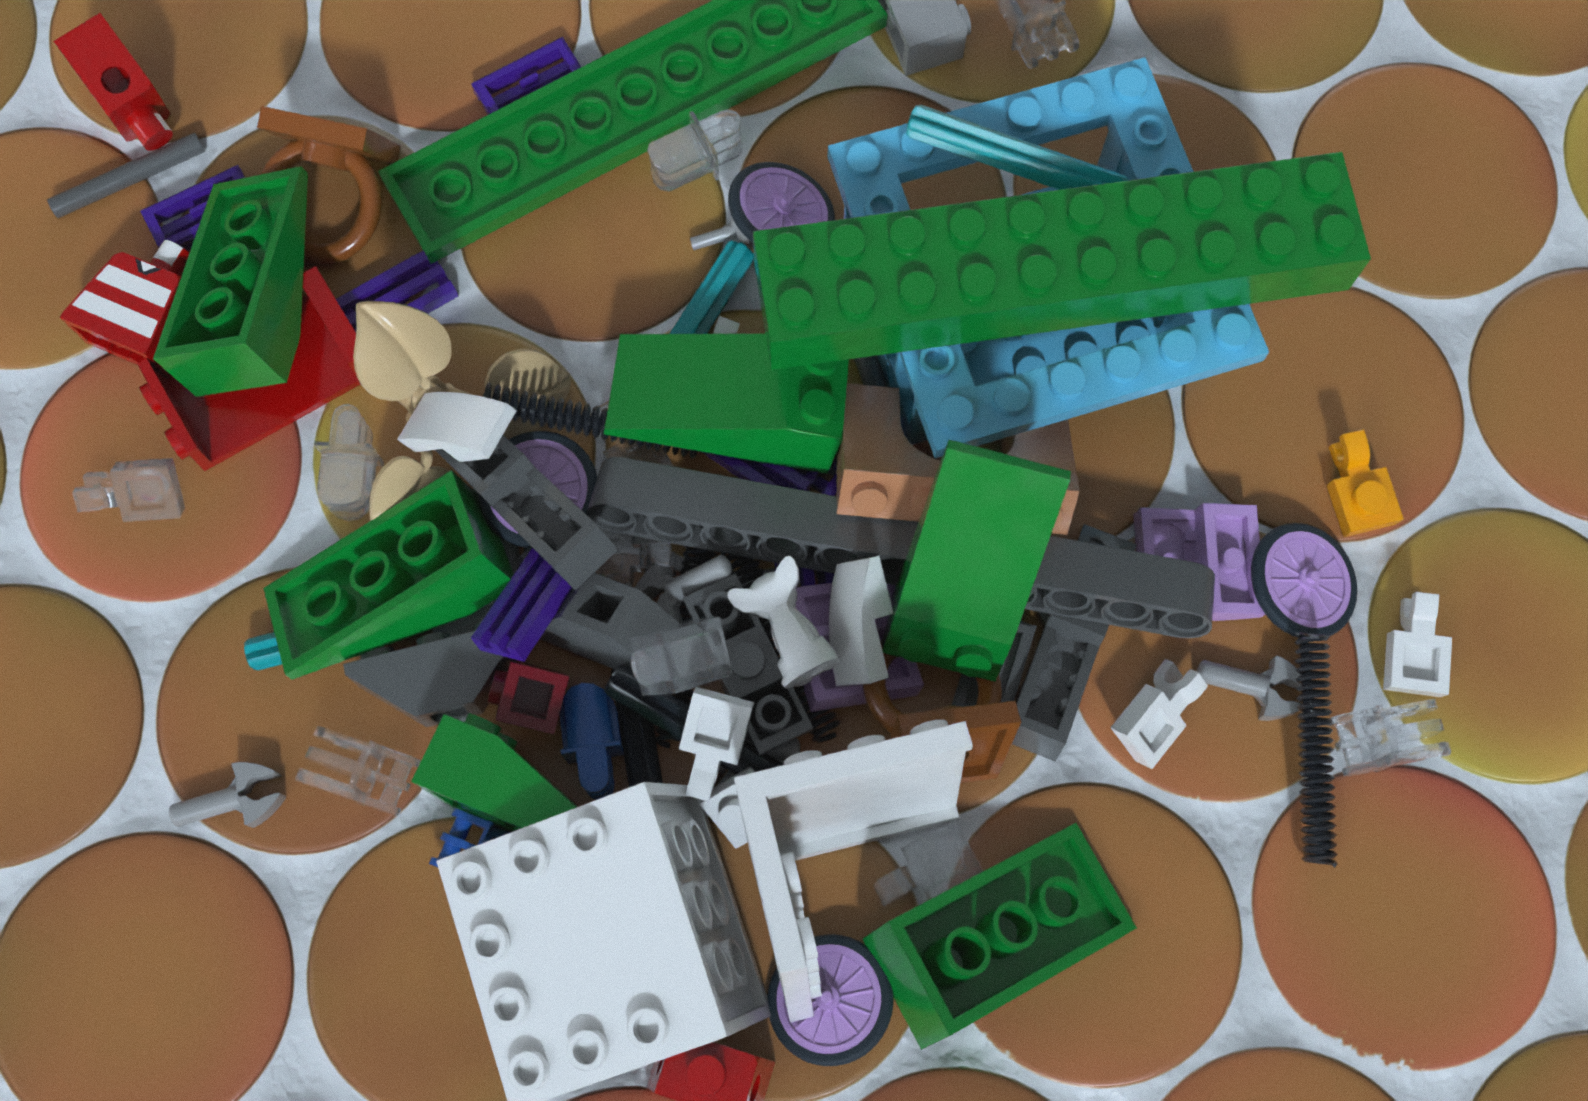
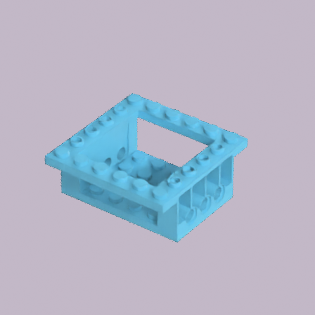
M1146 57L947 112V114L1036 145L1107 126L1109 131L1097 166L1125 175L1128 180L1194 172ZM907 124L828 145L827 152L832 172L844 202V219L910 210L901 185L902 183L978 161L909 138L906 134ZM1047 187L1025 194L1054 191L1058 189ZM1245 304L877 355V359L887 387L899 388L901 427L905 437L912 445L928 440L934 458H939L943 456L948 440L979 446L1264 361L1269 354V350L1250 305Z

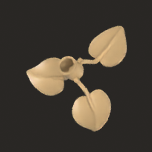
M365 301L356 304L357 330L353 355L354 369L361 386L369 394L382 400L398 401L408 410L405 418L407 422L425 393L455 392L471 394L455 388L451 383L444 384L435 375L448 365L452 355L449 335L444 326L435 318L419 309L395 302ZM517 349L500 356L492 364L485 378V387L489 382L492 384L491 399L495 386L499 384L501 386L500 401L504 388L508 386L510 388L509 403L513 390L517 388L519 390L518 404L522 392L526 390L528 392L527 406L531 394L535 392L537 394L536 407L540 396L544 394L546 396L545 409L549 397L553 396L555 398L554 410L558 399L562 398L565 404L571 385L569 372L561 368L545 354L531 349ZM521 418L516 422L512 419L503 435L510 439L522 433L542 431L548 424L546 423L545 426L540 427L537 421L532 426L530 420L523 424ZM431 450L420 452V463L407 456H398L382 467L375 478L370 493V521L449 472L444 467L431 466L433 462Z

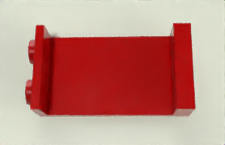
M316 266L303 272V289L307 296L302 298L301 335L287 383L196 397L172 375L169 379L162 376L147 358L137 363L147 381L139 389L157 416L163 412L165 413L172 427L165 430L164 434L181 460L190 456L206 471L361 385L354 369L353 355L356 332Z

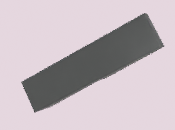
M502 435L489 459L459 462L445 450H435L575 591L618 550L599 526L548 480L504 435Z
M1086 524L1083 525L1077 541L1135 551L1137 546L1135 543ZM1049 614L1016 700L1021 724L1012 745L1056 762L1066 745L1097 652L1106 636L1108 624Z

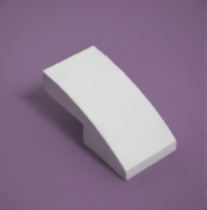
M455 392L425 393L397 440L413 452L443 449L459 462L489 459L517 410L507 403L477 395Z
M880 556L848 561L836 566L829 606V643L840 661L837 666L833 667L836 686L871 684L889 678L875 619L893 614Z

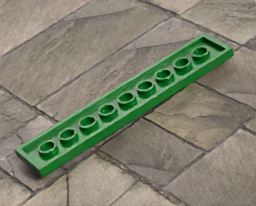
M712 0L379 170L378 173L430 264H433L887 27L888 14L878 0Z

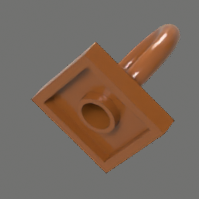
M261 106L257 128L290 141L271 156L261 174L290 169L303 161L329 169L350 172L358 185L360 208L353 226L345 235L333 242L325 244L305 242L304 264L331 265L354 256L372 238L378 226L382 210L380 183L368 160L391 165L398 161L401 145L367 128Z
M884 638L880 641L881 647L883 646ZM883 653L888 671L890 664L897 656ZM999 675L995 682L975 677L978 685V698L974 706L947 705L928 711L903 714L892 702L886 688V679L871 684H863L866 703L879 724L891 733L890 739L910 735L912 728L932 720H946L948 725L966 721L973 748L966 751L960 783L997 779L1021 724L1016 701L1001 702L1002 689Z

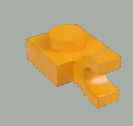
M1364 429L1342 434L1339 437L1340 442L1329 446L1331 457L1338 468L1341 478L1333 479L1326 486L1343 537L1396 525L1404 520L1387 467L1374 470L1369 468L1370 448Z

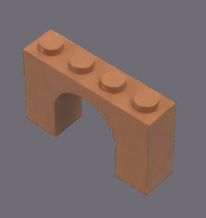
M847 383L843 438L837 451V514L919 522L941 461L922 453L905 437L901 428L899 388ZM1068 419L1001 439L1000 446L1001 453L1071 471V479L1051 533L1067 535L1080 492Z

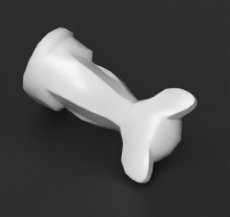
M791 556L784 557L775 572L766 573L757 578L749 589L734 588L728 592V599L734 607L744 613L757 614L761 618L770 620L774 644L780 653L777 666L783 677L781 684L786 689L801 687L812 681L813 677L823 671L832 669L840 663L831 645L823 636L819 635L813 623L795 608L799 569L796 561Z

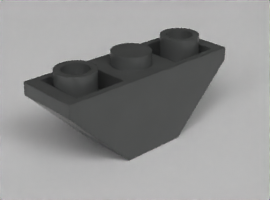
M593 573L576 591L574 589L571 590L540 637V640L612 669L625 665L660 688L672 693L677 692L703 648L700 639L641 590L597 573Z
M736 573L683 597V601L725 694L754 702L746 733L759 756L813 731V726L794 688L786 689L781 684L783 677L777 666L779 658L757 615L744 613L734 607L729 601L728 592L730 589L743 588Z
M480 621L473 626L472 632L452 637L448 632L427 634L416 640V646L394 651L393 647L383 646L359 655L360 660L344 663L343 666L345 675L358 687L427 728L439 725L444 714L455 719L466 718L468 713L474 715L482 714L489 705L487 701L496 669L508 671L511 658L479 650L472 641L471 636L482 622Z

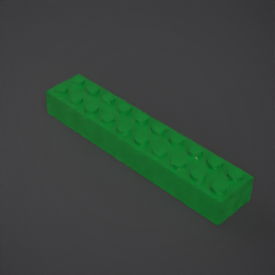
M1343 152L753 231L754 265L771 370L1346 291L1351 288L1371 260Z

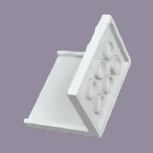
M932 720L912 728L910 735L885 740V737L882 735H870L848 744V750L823 756L817 750L804 751L785 759L782 766L734 777L750 856L790 1023L814 1017L812 999L822 996L818 972L820 971L817 960L818 952L809 917L804 916L802 888L795 860L959 820L956 804L966 751L973 748L966 721L948 725L946 720Z
M643 782L436 861L507 1101H546L728 1037L771 1016L767 994L707 814L700 806L702 800L685 795L688 785Z

